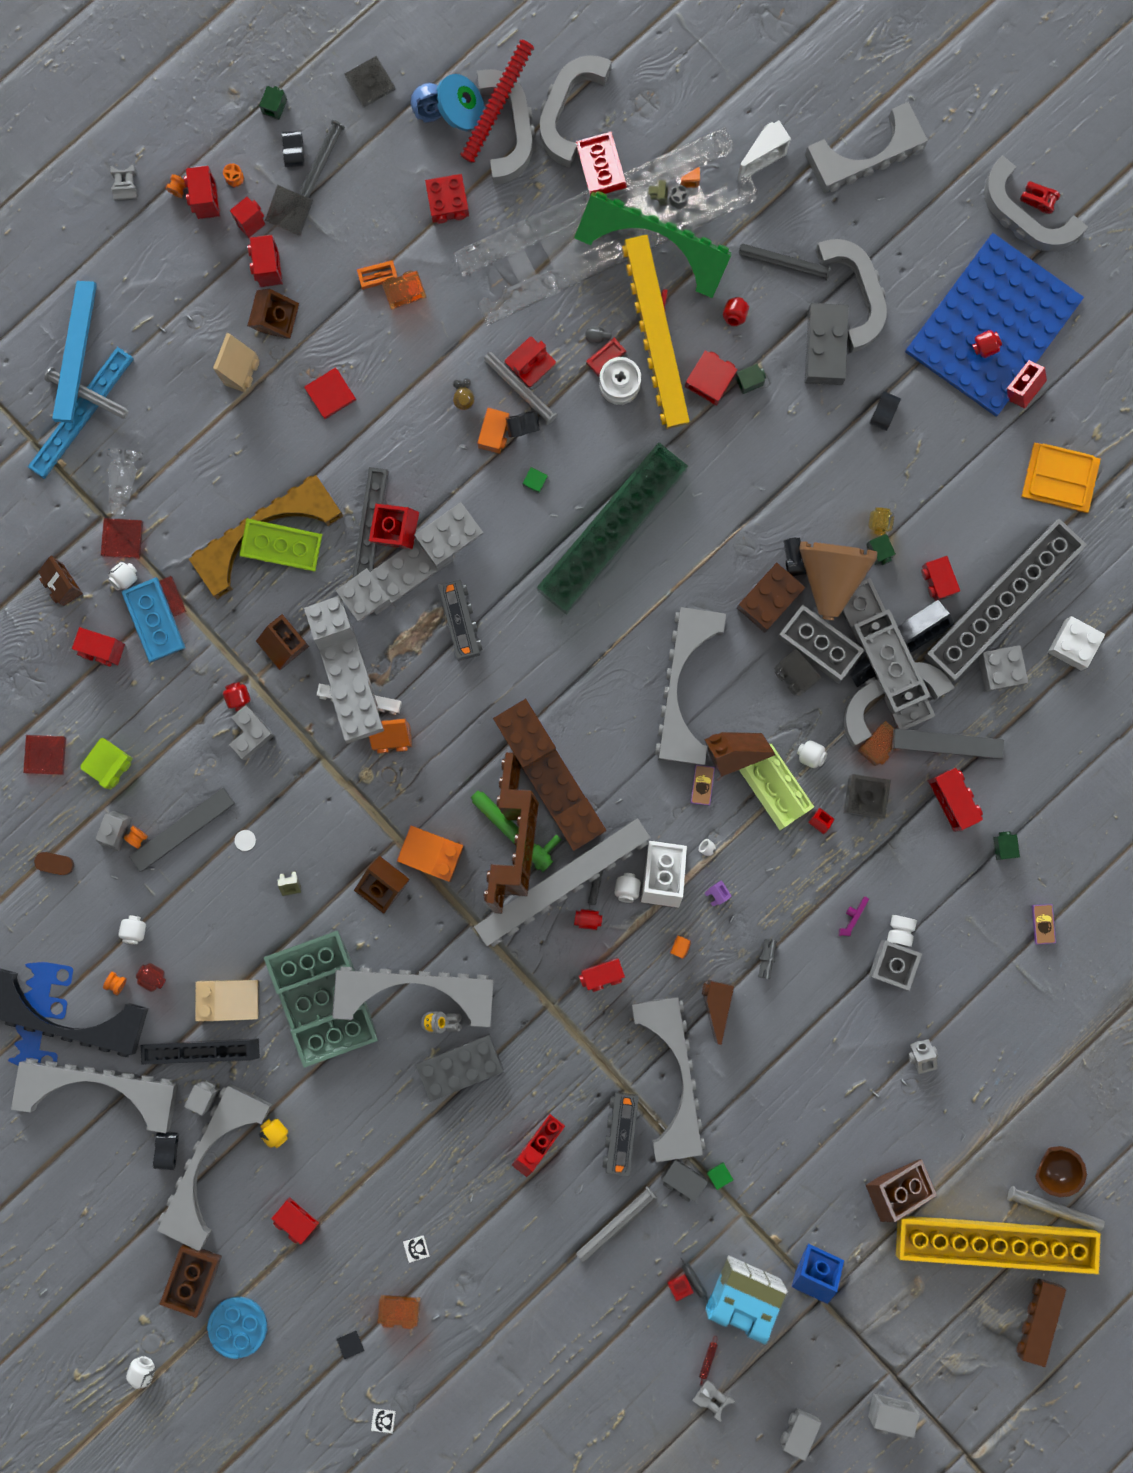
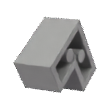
M247 705L231 717L243 730V733L229 745L245 761L275 736Z

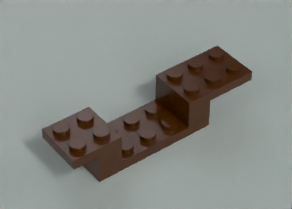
M525 698L494 717V722L572 850L575 851L606 832V828L566 767L527 699Z
M506 752L505 759H502L501 763L503 777L499 779L501 792L500 796H497V807L506 820L517 821L519 832L515 835V846L517 848L516 853H513L512 856L514 866L491 864L490 871L487 872L488 890L484 892V901L495 914H502L505 895L528 896L539 802L532 791L518 790L521 765L514 753Z

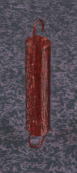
M717 1340L716 1343H709L699 1374V1378L702 1380H706L718 1348Z

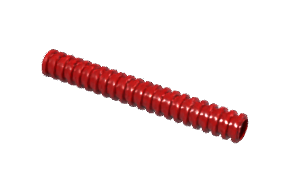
M523 39L519 40L520 44L516 46L517 50L513 52L514 56L510 57L511 62L508 61V67H505L506 71L502 73L503 77L499 79L500 83L496 84L497 88H494V94H491L492 98L488 100L489 104L485 105L486 109L482 111L483 115H480V121H477L478 125L474 126L475 130L471 132L472 136H469V142H466L467 146L463 147L464 151L460 153L462 158L471 163H475L474 159L478 157L477 153L481 152L480 148L484 146L483 142H486V136H489L488 132L492 131L491 127L495 125L494 121L498 119L497 115L501 114L499 111L503 110V104L505 105V100L509 98L508 94L512 93L511 89L515 87L514 83H517V77H520L519 73L523 72L522 68L526 66L525 62L529 60L528 56H531V51L535 49L532 44Z

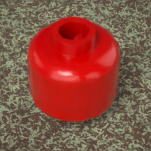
M741 297L727 300L723 310V318L730 326L743 324L749 312V305Z
M988 330L975 337V344L972 346L976 355L980 354L981 357L987 358L1000 351L1002 342L997 332L994 333L992 330Z
M236 682L225 686L226 690L223 691V697L229 709L235 708L236 711H239L251 701L246 685Z

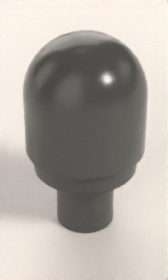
M591 327L586 330L585 337L589 342L600 343L603 342V339L611 340L612 332H604L599 327Z

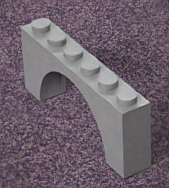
M909 102L891 109L888 117L892 127L891 142L883 152L875 157L865 160L845 158L834 152L828 146L825 139L807 147L805 156L824 193L828 191L835 192L846 183L850 185L857 181V178L862 176L868 177L875 170L886 169L895 161L901 162L913 153L917 155L924 151L928 140Z

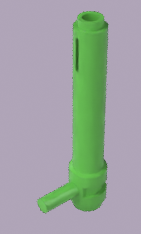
M478 790L471 797L472 803L515 844V835L518 834L519 827L512 820H506L497 805L483 791L480 792ZM555 835L543 848L539 844L536 845L534 843L532 862L537 870L544 872L553 863L548 853L562 840L558 835Z

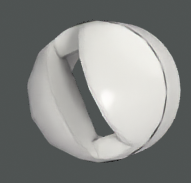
M709 839L703 840L699 846V852L706 856L713 855V850H716L715 844Z

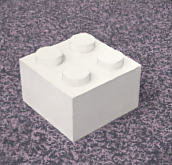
M1070 616L1064 620L1047 653L1082 671L1088 668L1105 634Z

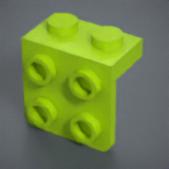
M100 738L80 767L84 772L100 782L99 785L111 790L118 784L123 772L129 769L133 758L107 739Z

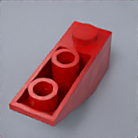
M549 1114L512 1163V1166L528 1177L540 1163L565 1125Z

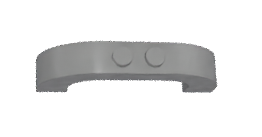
M599 56L576 58L563 67L555 83L549 87V97L547 101H543L541 106L540 138L546 153L560 165L571 168L577 153V144L562 138L556 130L557 122L570 91L576 84L582 81H593L605 86L611 72V60Z
M491 69L477 71L479 91L482 97L494 94L493 90L497 88L496 84L500 83L499 79L503 77L502 71ZM518 82L514 83L515 87L511 89L512 93L508 94L509 98L506 99L512 108L517 145L510 155L490 160L493 185L507 183L519 177L529 165L532 157V136H535L534 124L530 125L529 121L532 118L531 107H527L525 93Z
M1002 155L988 174L984 187L986 204L991 213L1000 221L1002 226L1013 231L1018 239L1025 241L1028 245L1038 250L1059 251L1074 244L1088 228L1075 215L1063 227L1048 229L1041 226L1009 199L1005 191V182L1013 174L1016 166Z
M841 239L820 242L815 249L820 265L826 266L833 263H842L849 266L855 273L868 311V321L862 326L848 330L847 343L851 353L863 350L875 341L886 320V294L884 288L880 287L879 273L877 270H874L867 253L858 245Z
M915 662L924 684L934 700L954 689L949 678L940 669L930 664ZM875 677L866 681V686L852 696L844 711V731L852 747L872 736L865 725L863 715L867 704L884 694L879 680H876Z

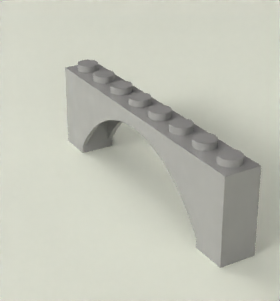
M681 607L679 612L675 613L674 623H677V631L673 630L671 642H675L674 650L670 649L669 661H672V666L667 669L666 679L669 680V686L664 689L663 698H667L666 706L662 705L661 717H664L663 725L659 724L658 736H661V742L656 744L655 755H659L658 760L705 765L707 746L702 745L693 736L682 718L677 700V683L681 669L692 652L708 639L724 633L725 613Z
M340 966V970H336L333 1019L353 1020V1014L376 993L394 985L418 983L437 988L450 996L464 1011L469 1019L470 1026L490 1027L493 979H488L489 975L477 974V978H469V974L458 973V977H450V973L438 972V976H433L428 971H419V975L411 974L410 970H399V973H391L392 969H380V972H372V968H360V971H352V967Z
M678 997L632 1003L634 1023L642 1024L651 1029L668 1044L676 1056L682 1075V1095L677 1112L667 1129L657 1139L652 1140L656 1162L703 1155L702 1150L705 1149L704 1137L700 1138L699 1130H702L701 1118H697L696 1110H699L698 1098H694L693 1091L696 1090L695 1079H691L690 1071H693L692 1059H688L687 1051H690L689 1040H685L684 1032H687L686 1021L681 1018V1012H684L683 1001H679Z
M26 1058V1061L19 1062L11 1110L33 1112L46 1096L61 1086L74 1082L90 1081L106 1084L128 1097L142 1114L147 1124V1130L167 1133L171 1129L178 1087L177 1083H172V1079L161 1078V1081L153 1080L154 1077L142 1075V1078L134 1077L133 1073L125 1072L122 1075H117L113 1070L97 1072L94 1067L78 1069L76 1068L77 1065L65 1064V1066H58V1062L54 1061L38 1063V1059Z
M233 1084L228 1085L227 1088L223 1087L219 1095L221 1100L218 1105L213 1107L210 1113L212 1119L210 1123L205 1124L201 1132L204 1135L201 1141H197L193 1148L195 1154L192 1159L189 1158L184 1167L186 1172L183 1177L180 1176L175 1185L177 1191L175 1195H171L166 1204L168 1209L166 1213L161 1214L157 1222L159 1224L157 1231L199 1252L204 1248L212 1229L207 1227L203 1219L197 1198V1179L206 1153L225 1133L246 1124L264 1123L273 1105Z

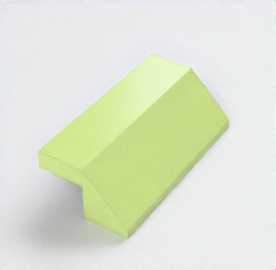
M770 744L775 752V756L742 768L739 771L778 829L782 830L794 820L810 811L814 806L776 749Z

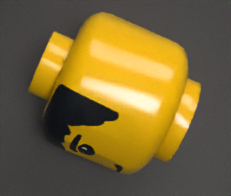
M267 1119L260 1126L262 1130L259 1136L269 1148L275 1147L277 1149L288 1139V1129L279 1119L272 1121Z

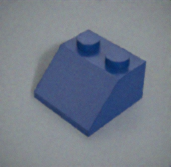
M808 1244L795 1271L792 1288L828 1304L837 1293L844 1260Z

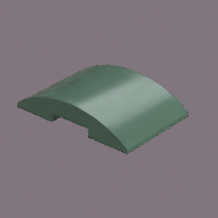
M338 930L264 957L304 1068L378 1041L366 1001L353 1014V1020L332 1018L336 970H340V966L352 967V971H355Z

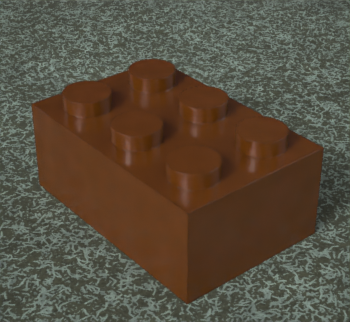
M776 562L739 603L737 609L766 633L802 593L805 587Z
M183 1244L179 1249L159 1305L197 1318L203 1310L222 1256L205 1249L199 1252Z

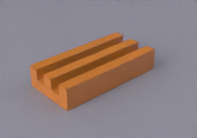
M393 260L357 269L362 289L398 280ZM390 267H391V270H387V271H383V272H377V273H374V274H372V275H368V276H364V277L362 276L363 274H366V273H370V272H374V271H378V270H382V269H386V268H390Z

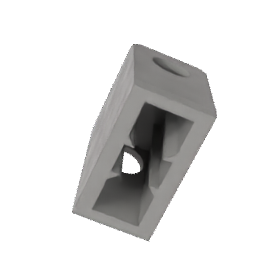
M116 811L106 813L98 830L96 841L102 846L120 851L124 841L123 837L127 833L132 817Z

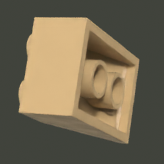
M227 333L213 369L225 386L246 392L247 387L250 388L252 384L253 371H256L259 366L258 356L245 344Z
M258 980L196 982L195 1021L258 1019Z

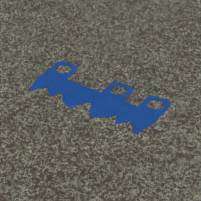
M47 962L25 964L34 974V977L26 981V984L32 988V990L24 994L29 1003L44 1017L63 1019L66 1014L67 1001L65 999L49 997L51 984L69 986L71 984L73 968ZM60 969H65L69 973V978L64 982L59 981L56 976ZM54 1002H59L63 1006V1011L58 1015L53 1014L50 1009ZM16 1026V1030L23 1040L15 1042L14 1045L18 1048L20 1054L14 1058H9V1062L19 1066V1062L26 1061V1058L38 1059V1063H41L42 1057L46 1055L51 1056L53 1061L57 1062L58 1056L56 1053L39 1050L43 1031L35 1030V1032L24 1030V1026Z

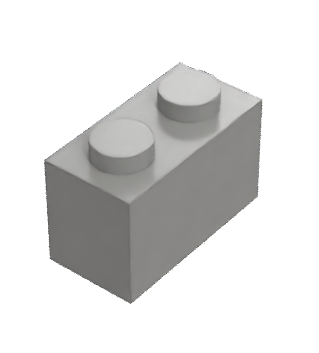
M209 1080L202 1081L194 1085L184 1107L203 1115L210 1111L220 1089L216 1088V1084Z
M796 1408L795 1413L792 1412L789 1417L788 1424L790 1425L787 1432L784 1431L782 1433L780 1443L783 1451L806 1461L821 1422L818 1417Z

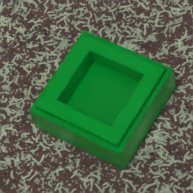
M531 467L522 484L540 493L548 475Z
M724 1162L707 1171L717 1190L733 1181Z

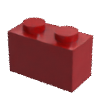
M248 197L244 198L230 210L236 225L247 238H250L266 225L263 220L265 216L261 211V207L255 200L251 201Z
M1029 360L1007 387L1009 402L1025 409L1047 381L1045 367Z
M948 556L927 562L922 566L921 573L924 580L928 581L929 595L931 598L934 597L935 601L945 599L960 592Z
M290 1197L271 1218L274 1221V1226L281 1231L285 1230L289 1234V1239L296 1244H302L319 1224L316 1219Z

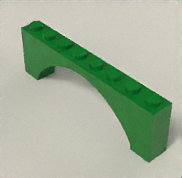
M592 192L574 239L592 245L593 241L599 237L620 229L642 228L657 232L671 240L686 256L695 276L697 284L695 291L713 298L732 252H729L728 247L720 244L719 246L713 245L711 240L705 237L697 238L693 232L686 229L681 231L677 229V225L671 222H666L665 224L659 221L660 218L655 215L649 214L647 216L642 214V210L632 206L629 208L624 206L625 203L621 200L614 199L613 201L608 199L607 195L602 192Z

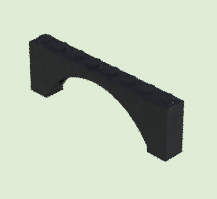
M0 968V1020L5 1021V1025L12 1027L21 1025L24 1026V1030L35 1032V1030L43 1031L42 1035L54 1037V1035L61 1036V1040L73 1042V1040L80 1041L82 1046H98V1050L110 1052V1050L117 1051V1055L122 1057L136 1054L148 1008L129 1003L125 1004L124 1010L116 1016L97 1026L86 1028L62 1026L42 1016L29 1003L19 985L18 973Z

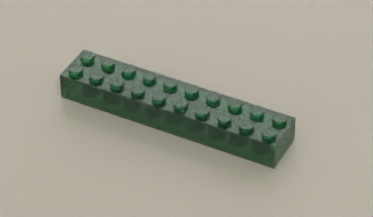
M658 442L537 586V591L567 615L687 472L688 465Z

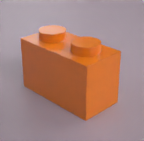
M487 408L477 442L478 448L500 454L501 449H505L507 443L505 435L506 431H508L506 417H510V413Z

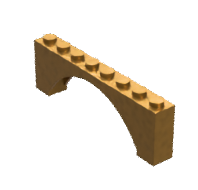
M315 475L314 477H307L299 487L295 486L289 489L282 498H275L267 508L263 507L255 512L256 515L250 519L268 523L285 517H307L325 522L327 526H330L342 518L343 514L317 475ZM247 518L242 520L235 529L231 528L225 531L224 536L220 539L210 541L203 550H196L192 553V557L189 558L216 599L233 590L231 587V573L236 555L242 545Z

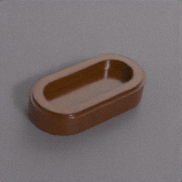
M41 852L34 860L35 867L38 870L48 873L68 875L74 869V862L68 856Z

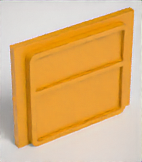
M1034 442L1021 497L1089 513L1101 459L1093 455Z

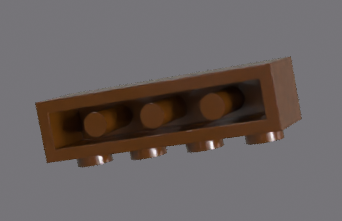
M1040 1278L1034 1284L1032 1289L1034 1296L1032 1302L1027 1307V1322L1023 1323L1022 1340L1018 1342L1016 1350L1017 1356L1022 1361L1046 1368L1067 1290L1062 1285Z

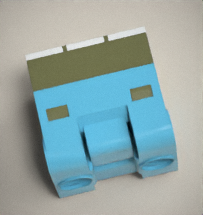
M728 1255L713 1293L706 1305L708 1319L724 1327H727L729 1323L745 1331L744 1333L749 1338L766 1344L787 1294V1289L780 1278Z

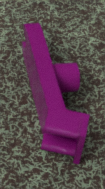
M863 897L857 909L848 908L846 914L852 918L845 929L839 928L838 936H851V931L868 903L869 898Z

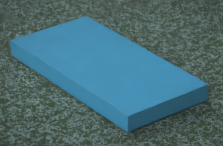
M157 577L121 591L149 662H154L186 648Z

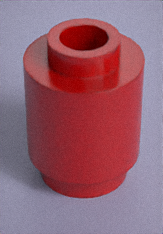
M576 910L574 926H579L582 929L597 930V927L602 925L603 915H599V911Z

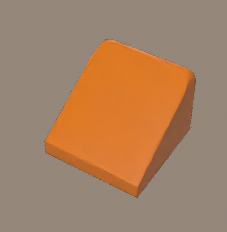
M700 167L681 177L680 185L686 188H698L700 184Z

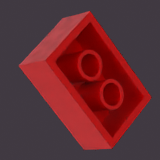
M957 768L947 770L927 780L954 832L962 831L983 820V812L979 805H975L972 799L974 795L969 787L966 788L963 782L965 780L964 775Z

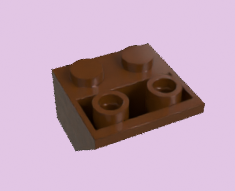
M283 614L271 622L256 640L279 670L283 669L310 647Z

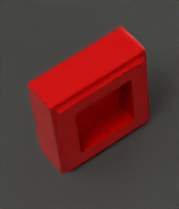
M685 1274L667 1282L676 1302L694 1293Z

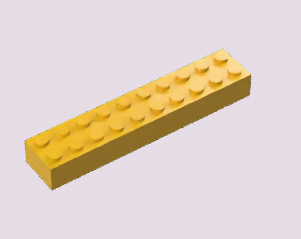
M904 1216L897 1221L896 1256L899 1260L1099 1274L1100 1233L1094 1229Z

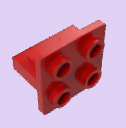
M530 336L505 359V364L531 388L556 364V361L546 352V345L542 341L538 343Z

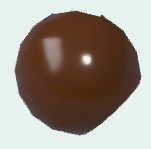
M1055 1146L1046 1150L1038 1166L1035 1179L1041 1189L1049 1195L1070 1197L1079 1192L1085 1185L1087 1171L1086 1165L1079 1154L1070 1148Z

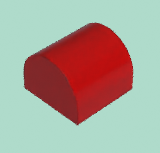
M819 808L808 823L824 835L835 819Z

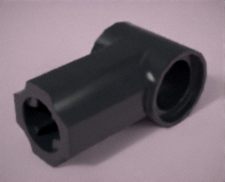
M794 537L784 540L787 558L786 571L792 576L807 574L799 550L801 539Z

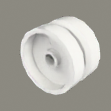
M616 357L605 363L600 372L599 388L602 396L608 402L616 405L627 404L637 397L641 384V372L634 361L626 357Z

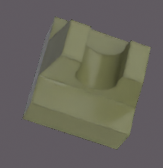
M658 180V186H649L648 194L650 199L658 200L660 206H667L668 185L666 180Z
M295 871L291 872L292 877L286 878L284 874H280V878L277 881L282 896L301 893V885Z

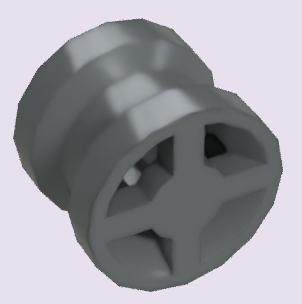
M676 185L671 189L669 203L672 207L677 209L685 207L689 196L687 188L683 185Z

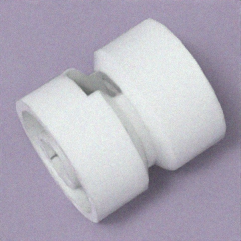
M892 915L890 925L893 930L889 931L887 941L912 947L914 936L911 932L915 931L917 920Z

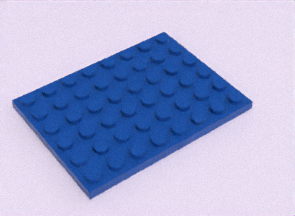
M992 233L905 352L997 417L1009 401L1007 387L1029 360L1037 363L1084 297ZM988 330H992L994 333L997 332L1002 342L1000 351L987 358L981 357L980 354L976 355L972 346L975 344V337Z

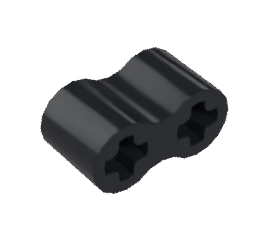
M282 132L285 168L304 166L302 132Z
M883 391L869 424L887 431L901 398Z
M528 411L506 417L510 438L540 430L537 411Z
M157 1132L153 1158L154 1169H175L179 1139L177 1132Z

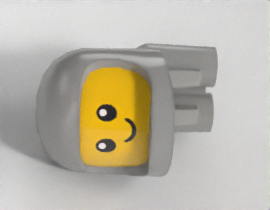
M439 1011L427 1012L422 1016L421 1027L429 1034H441L445 1030L447 1032L461 1031V1024L459 1022L462 1017L461 1014L448 1013L445 1015Z

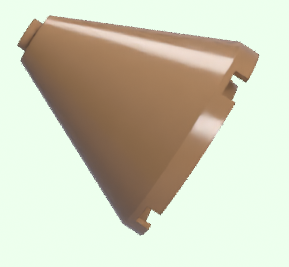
M800 542L799 550L818 613L823 615L822 619L834 620V617H839L877 560V551L867 550V555H864V550L860 548L814 542L813 548H811V544H808V542Z

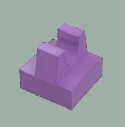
M722 880L705 892L706 896L710 894L714 896L715 900L711 902L712 906L720 905L732 897Z

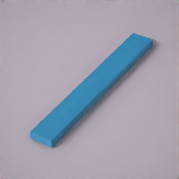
M92 281L76 282L52 417L54 422L73 423L97 284Z
M117 347L87 388L106 397L134 360L133 357ZM79 397L76 402L73 423L61 422L28 465V468L45 479L99 406Z

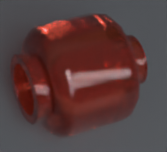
M148 963L146 966L143 964L135 976L137 984L150 992L155 991L156 988L161 989L166 981L163 978L164 970L152 963Z

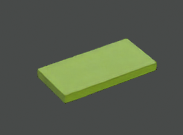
M247 518L239 556L315 571L322 534Z

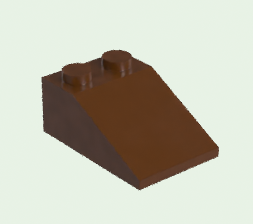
M721 732L704 739L709 756L721 777L775 756V752L762 733Z
M708 980L707 984H703L702 995L704 996L714 1041L722 1045L734 986Z
M922 1159L886 1173L865 1185L881 1222H896L937 1196Z

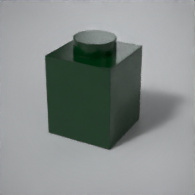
M267 86L259 104L262 114L280 120L287 102L285 92L279 87Z
M757 363L737 372L735 379L742 394L762 387L766 374L763 368H759Z
M887 534L872 539L866 544L868 550L878 552L875 565L879 563L882 566L892 562L891 558L896 555Z
M1007 831L999 832V836L993 837L996 860L1020 857L1017 834L1011 835V832Z

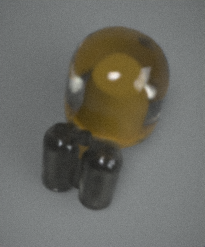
M464 378L463 381L455 379L453 386L456 388L453 395V403L460 410L470 409L474 404V394L469 389L471 385L469 378Z

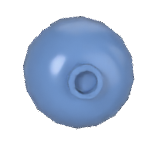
M425 83L414 90L411 96V107L418 120L422 119L423 122H432L442 117L437 106L438 92L436 89L438 85Z

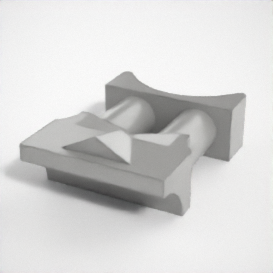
M134 164L125 170H117L111 166V174L114 177V183L111 187L113 199H137V189L133 184V176H136ZM122 177H125L126 182H122Z
M708 1380L705 1381L692 1400L700 1407H707L714 1413V1418L720 1422L722 1409L727 1404L735 1403L733 1397L729 1394L724 1396L717 1390L715 1384ZM714 1397L721 1403L720 1406L712 1402L711 1399Z

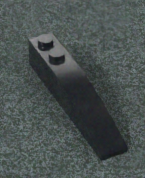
M937 600L911 616V618L899 625L898 629L909 652L912 653L955 624L950 613ZM867 655L850 674L856 687L876 676Z
M259 1038L141 1045V1065L249 1061L260 1058Z

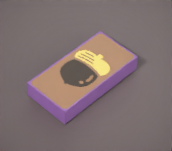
M695 765L691 803L710 806L715 767Z
M1031 905L1035 944L1056 943L1053 905Z

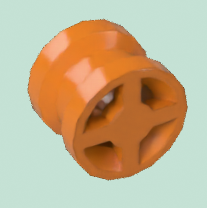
M234 163L224 167L223 176L227 184L232 187L240 186L244 181V175L240 167Z
M172 174L170 177L171 182L166 185L165 189L172 195L182 198L184 195L183 191L186 188L184 179Z
M132 825L129 834H125L123 839L139 849L141 842L146 840L148 836L142 830Z
M112 971L106 978L103 989L111 990L114 995L118 996L124 988L127 978L119 977Z

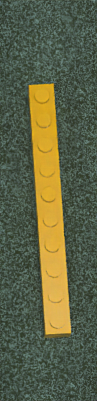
M648 235L625 239L622 253L623 257H627L628 260L626 265L627 275L632 277L633 283H630L632 295H636L637 302H634L636 313H640L641 317L639 328L645 335V339H643L644 349L649 352L650 358H647L649 370H653L654 376L651 377L653 388H657L658 395L655 397L657 406H661L662 414H660L661 424L665 425L666 429L686 425L690 421Z

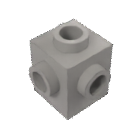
M929 1039L910 1044L909 1061L915 1065L918 1074L937 1069V1049L931 1045Z

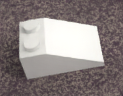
M780 121L771 122L763 128L740 164L737 177L739 182L787 154L791 138Z
M649 841L641 902L679 908L683 898L687 846Z

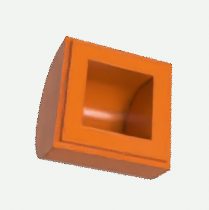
M677 935L670 953L684 959L692 942Z

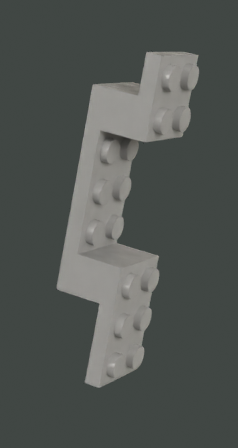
M460 502L414 535L416 540L414 541L413 549L403 548L371 572L366 568L338 588L336 592L358 622L373 612L378 615L454 561L453 555L484 533Z
M871 578L862 581L843 609V613L858 645L863 646L886 695L884 697L885 703L897 728L906 730L935 717L928 698L931 696L890 610H885Z
M340 596L305 607L304 610L312 636L320 651L331 686L330 694L345 742L348 744L383 732L384 728L377 710L378 704L343 600Z

